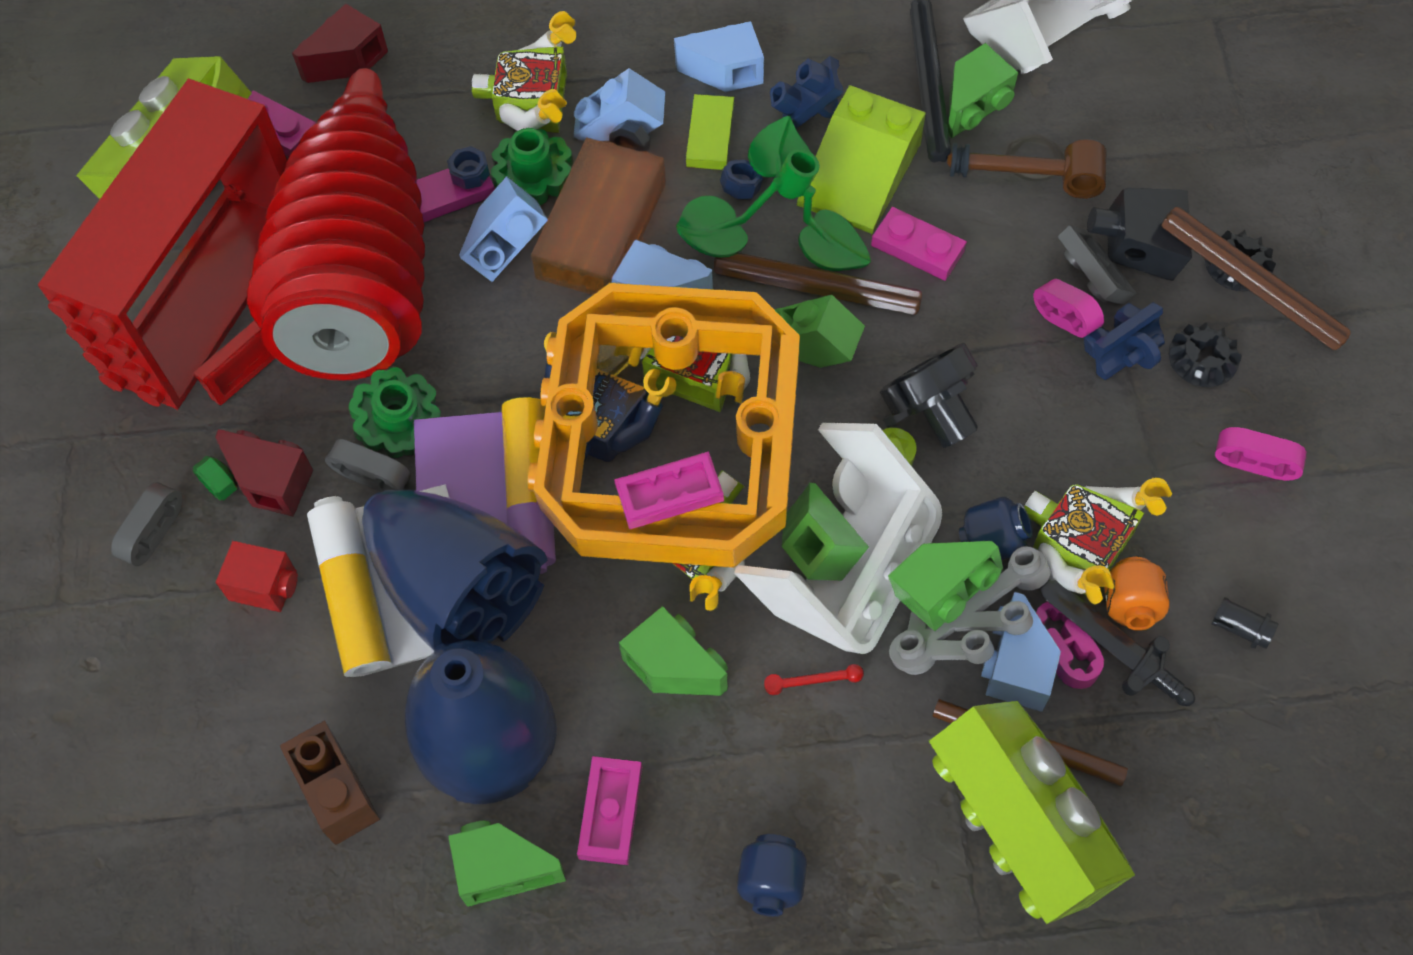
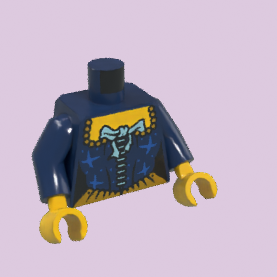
M550 332L545 337L544 347L546 352L549 337H556V332ZM547 363L544 378H550L552 365ZM596 369L593 401L598 428L593 438L586 443L584 462L588 455L605 462H610L619 452H626L648 439L663 408V404L660 402L662 397H668L676 390L677 384L675 379L667 377L664 387L658 390L656 381L661 373L659 369H652L646 373L643 380L644 387ZM570 411L563 418L575 419L582 412Z

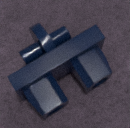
M829 56L821 63H817L809 58L798 66L796 71L797 82L793 86L780 81L771 88V106L781 112L783 117L790 116L796 129L818 113L825 118H832L839 105L837 98L844 92L837 75V69L840 66L839 60L832 56Z
M1152 302L1144 309H1140L1128 303L1120 308L1114 316L1115 329L1109 332L1105 328L1100 327L1084 337V349L1095 359L1096 374L1107 380L1126 366L1132 367L1135 364H1139L1145 369H1152L1160 363L1161 354L1159 348L1165 344L1164 334L1159 324L1160 316L1163 314L1161 306Z

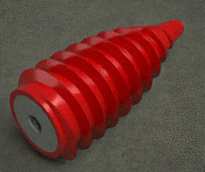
M366 68L359 69L351 75L343 95L334 102L331 109L321 115L316 124L312 125L303 134L298 146L286 161L284 172L279 177L274 189V198L266 212V223L260 232L258 242L259 249L253 260V276L250 278L247 288V305L250 314L261 329L263 343L271 355L285 366L297 372L327 380L363 379L370 377L377 370H386L397 358L408 353L418 343L422 334L420 314L424 304L422 287L425 280V272L422 262L425 257V244L422 238L424 220L420 211L422 198L416 183L417 171L414 163L408 156V147L404 138L396 131L394 120L386 113L387 103L383 99L381 80L373 70Z

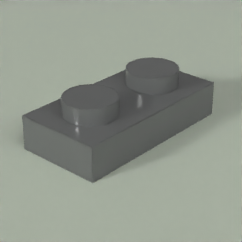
M1069 225L1057 236L1066 247L1064 251L1066 259L1078 270H1083L1090 280L1087 283L1089 290L1100 301H1110L1125 305L1137 294L1117 266L1110 260L1092 233Z

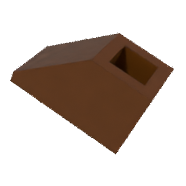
M325 720L279 745L321 830L335 845L380 820L357 774Z

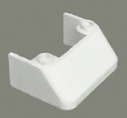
M990 0L967 14L963 20L969 33L982 45L984 43L989 45L1015 70H1019L1020 74H1025L1053 60L1048 46L1096 16L1107 14L1108 18L1111 19L1125 13L1131 8L1129 2L1132 0Z
M822 423L818 431L842 458L833 476L832 487L834 496L845 509L843 513L844 518L866 542L869 548L842 581L805 580L800 574L792 571L738 565L734 574L778 618L844 651L866 654L873 650L900 602L894 594L888 575L918 547L932 542L941 524L942 508L936 495L877 424Z

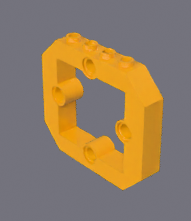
M609 283L559 319L556 337H549L547 364L552 365L550 378H543L541 384V405L546 406L544 420L536 421L534 432L535 448H540L538 463L531 462L528 471V490L534 491L540 510L580 556L732 568L737 566L786 527L800 335L757 292ZM672 336L684 338L678 342L667 341ZM600 345L654 348V356L658 363L672 370L684 369L690 366L697 359L699 351L760 355L757 397L745 400L739 406L736 414L737 444L744 454L751 457L747 505L716 503L629 530L619 496L580 493L586 443L593 438L598 428L593 391ZM570 411L582 412L575 419L563 418ZM761 423L769 426L770 429L765 432H755L750 427Z

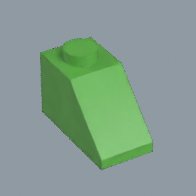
M489 821L472 822L460 828L461 833L448 836L459 896L467 907L566 881L563 867L558 858L499 823L491 825Z

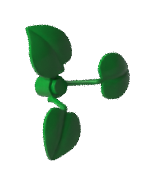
M790 116L783 117L766 126L756 135L749 146L748 159L752 168L762 176L776 178L773 179L771 185L744 214L736 218L735 211L728 202L715 196L706 195L690 201L685 206L676 225L677 232L681 238L698 252L718 258L730 257L741 252L748 242V236L740 225L746 223L778 191L781 196L787 199H796L804 196L803 221L808 226L804 227L799 233L798 242L803 254L811 263L825 270L843 271L863 268L871 262L869 252L863 240L845 218L827 209L818 211L814 218L812 217V197L816 189L811 186V183L818 173L820 165L818 159L811 153L806 143L798 134Z

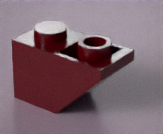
M345 4L334 15L330 16L310 37L302 41L292 52L301 79L306 83L350 78L359 69H371L388 53V48L381 24Z
M218 429L215 438L239 487L251 506L294 517L313 473V468L303 449L285 440H280L278 443L261 440L257 435L244 430H238L236 433Z

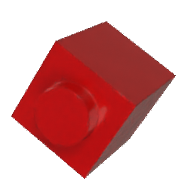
M232 541L215 583L229 601L281 612L286 598H291L295 592L298 574L285 552Z

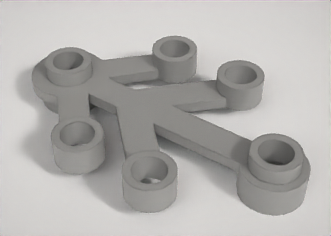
M1027 546L1015 550L1009 560L1008 569L1000 574L998 580L985 591L979 590L966 602L964 611L956 620L951 623L945 622L935 632L916 614L911 612L908 629L900 633L890 645L889 655L893 664L908 674L917 675L928 671L936 660H968L974 664L988 661L994 654V646L985 631H1007L1012 635H1021L1032 627L1033 618L1028 606L1020 601L1006 604L1001 611L984 610L1016 586L1022 590H1035L1042 587L1050 577V568L1044 554ZM1023 615L1019 620L1010 621L1015 616ZM970 631L961 641L944 640L954 632ZM977 644H984L977 650H971Z

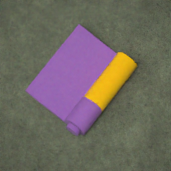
M531 397L511 399L502 404V412L414 420L416 491L446 484L449 498L466 503L492 515L517 530L545 552L548 561L541 566L540 574L547 572V566L554 564L556 561L554 525L540 510L534 491L528 490L529 466L531 462L538 463L540 449L535 448L534 445L535 425L537 420H544L546 406L541 405V399Z

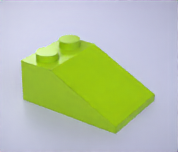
M849 85L830 120L816 154L820 167L811 183V186L816 189L812 197L811 211L817 213L820 210L827 209L836 212L853 227L873 234L921 145L926 112ZM804 196L798 197L797 206L804 208Z

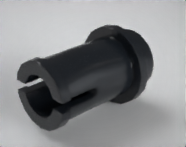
M1224 597L1211 625L1221 627L1252 642L1250 647L1253 649L1257 645L1267 649L1279 623L1271 620L1272 615L1269 613L1264 617Z

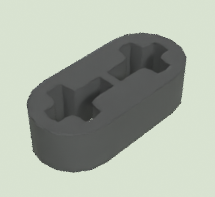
M344 439L336 440L325 458L326 464L338 474L380 492L404 490L411 478L410 471L397 460Z
M159 482L151 484L143 492L116 532L111 545L113 556L136 567L144 564L178 516L182 506L181 492Z

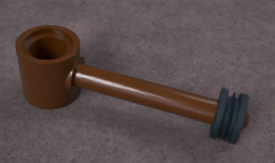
M1078 140L1069 144L1065 149L1064 159L969 153L970 144H965V148H962L961 144L960 148H957V143H953L952 152L947 158L951 177H954L955 173H958V176L959 173H962V177L966 178L968 169L1062 176L1064 191L1072 197L1081 199L1096 197L1106 188L1107 151L1103 144L1094 140Z

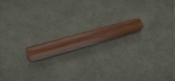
M1176 206L1166 215L1161 224L1164 230L1331 350H1337L1346 343L1351 334L1348 327L1185 210Z
M737 253L736 255L724 258L715 257L714 272L716 274L821 296L833 295L836 299L912 315L918 313L922 301V292L917 289L743 253Z

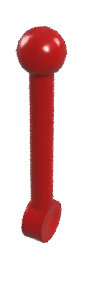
M851 664L846 670L790 678H781L777 674H771L765 678L764 688L768 694L777 695L782 692L783 688L845 679L857 683L862 680L864 671L858 664Z

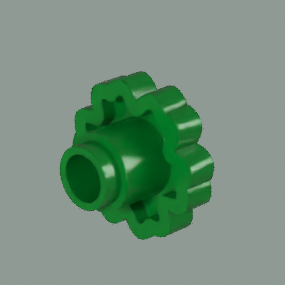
M533 128L520 129L514 133L512 138L501 140L498 147L492 152L491 156L494 166L491 169V176L494 186L497 187L507 176L537 200L539 205L546 203L549 195H563L566 188L573 181L571 149L566 146L564 139L561 137L548 138L545 130Z
M398 367L373 372L371 384L357 385L354 389L353 398L349 403V413L355 420L353 424L355 437L363 442L365 448L378 451L384 448L387 455L391 458L414 455V420L441 417V411L434 405L436 402L435 388L428 384L426 379L420 374H413L406 378L405 373Z

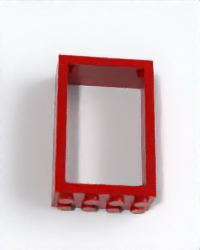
M188 78L38 283V287L50 302L48 304L49 309L62 319L67 326L66 333L79 343L84 351L83 357L95 366L100 373L99 380L109 388L118 392H122L125 388L135 392L138 397L150 405L158 407L162 403L178 410L198 380L193 372L216 353L247 306V288L250 278L253 276V260L259 249L260 232L266 223L265 216L268 206L274 198L275 186L279 177L284 172L287 161L265 105ZM221 180L225 188L132 323L127 316V312L217 182Z

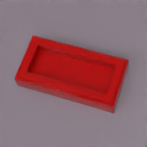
M253 321L193 373L210 398L221 406L271 363L275 357L265 347L261 336V329Z

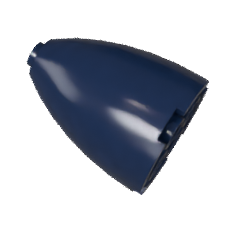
M386 490L374 494L366 502L363 509L362 524L366 546L373 566L385 591L400 614L434 652L445 645L458 641L491 643L498 637L505 642L528 617L545 586L538 578L541 566L548 559L541 548L517 530L492 515L466 503L432 493L415 490Z
M458 641L445 645L432 653L422 663L408 690L405 706V728L414 760L426 780L438 790L454 797L457 801L471 804H488L513 797L529 787L528 783L539 773L549 755L553 753L557 726L554 709L546 690L538 677L522 660L499 646L480 641Z

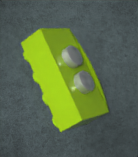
M221 56L173 58L158 78L150 82L142 90L139 100L133 108L116 121L108 138L76 176L100 199L188 78L248 99L252 94L251 91Z
M1018 701L973 706L929 741L937 754L932 759L935 770L945 781L950 783L955 781L965 797L961 801V809L966 816L967 826L972 831L985 828L994 842L990 845L989 851L994 860L995 870L1000 875L1014 873L1023 887V890L1019 892L1021 904L1033 918L1040 919L1042 917L1045 923L1049 924L1086 909L1135 876L1124 853L1081 785L1064 763L1059 753Z

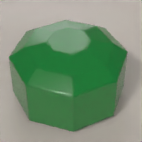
M206 456L192 467V471L199 481L218 500L224 501L238 489L237 481L231 470L217 458Z

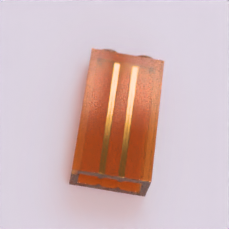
M586 137L548 217V221L531 253L536 279L591 295L612 283L613 275L635 240L641 241L665 187L664 158L655 156L650 152H639L617 146L609 141H598Z

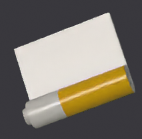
M446 484L420 491L449 498ZM338 496L326 497L315 502V508L307 513V518L344 676H365L428 658L434 651L418 636L400 614L385 591L373 566L366 546L362 524L364 506L355 508L352 503L343 501Z

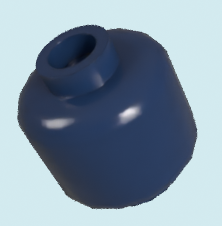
M1005 496L969 508L965 513L964 526L959 528L961 542L992 541L999 547L1001 560L1010 558L1015 550L1026 547L1027 539H1031L1033 536L1031 521L1024 506L1021 503L1015 504Z
M776 834L757 836L755 842L745 846L740 858L737 891L742 899L753 904L752 910L755 913L764 916L783 915L784 908L796 906L802 900L807 868V859L804 853L796 848L794 840Z

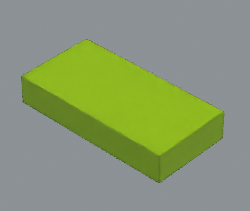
M694 94L686 153V167L723 170L727 165L734 112V97Z

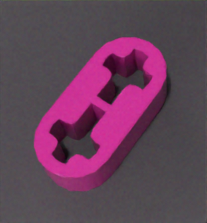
M1059 279L1047 282L1033 293L1034 302L1040 314L1050 323L1077 337L1083 338L1104 324V315L1098 302L1088 293Z
M1240 427L1223 429L1219 434L1215 452L1217 460L1227 466L1283 481L1299 479L1303 475L1307 455L1305 448L1296 442Z
M1049 602L1043 603L1036 611L1043 625H1045L1048 616L1053 621L1062 620L1064 622L1060 631L1061 635L1055 628L1047 630L1061 651L1056 670L1058 677L1072 688L1084 689L1090 687L1096 682L1104 667V658L1100 649L1090 635ZM1073 654L1079 661L1087 659L1090 662L1086 670L1087 674L1081 668L1073 670L1070 667L1074 658Z

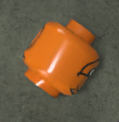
M1128 557L1117 562L1109 570L1115 588L1109 589L1104 587L1107 613L1113 621L1132 630H1146L1166 616L1170 609L1166 574L1160 566L1143 557Z

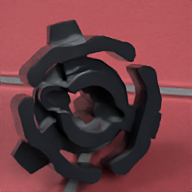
M965 342L923 361L885 385L879 391L891 411V414L883 419L887 428L908 416L922 411L943 448L949 447L977 431L978 426L959 394L967 389L965 386L968 384L967 380L975 375L973 371L978 366Z

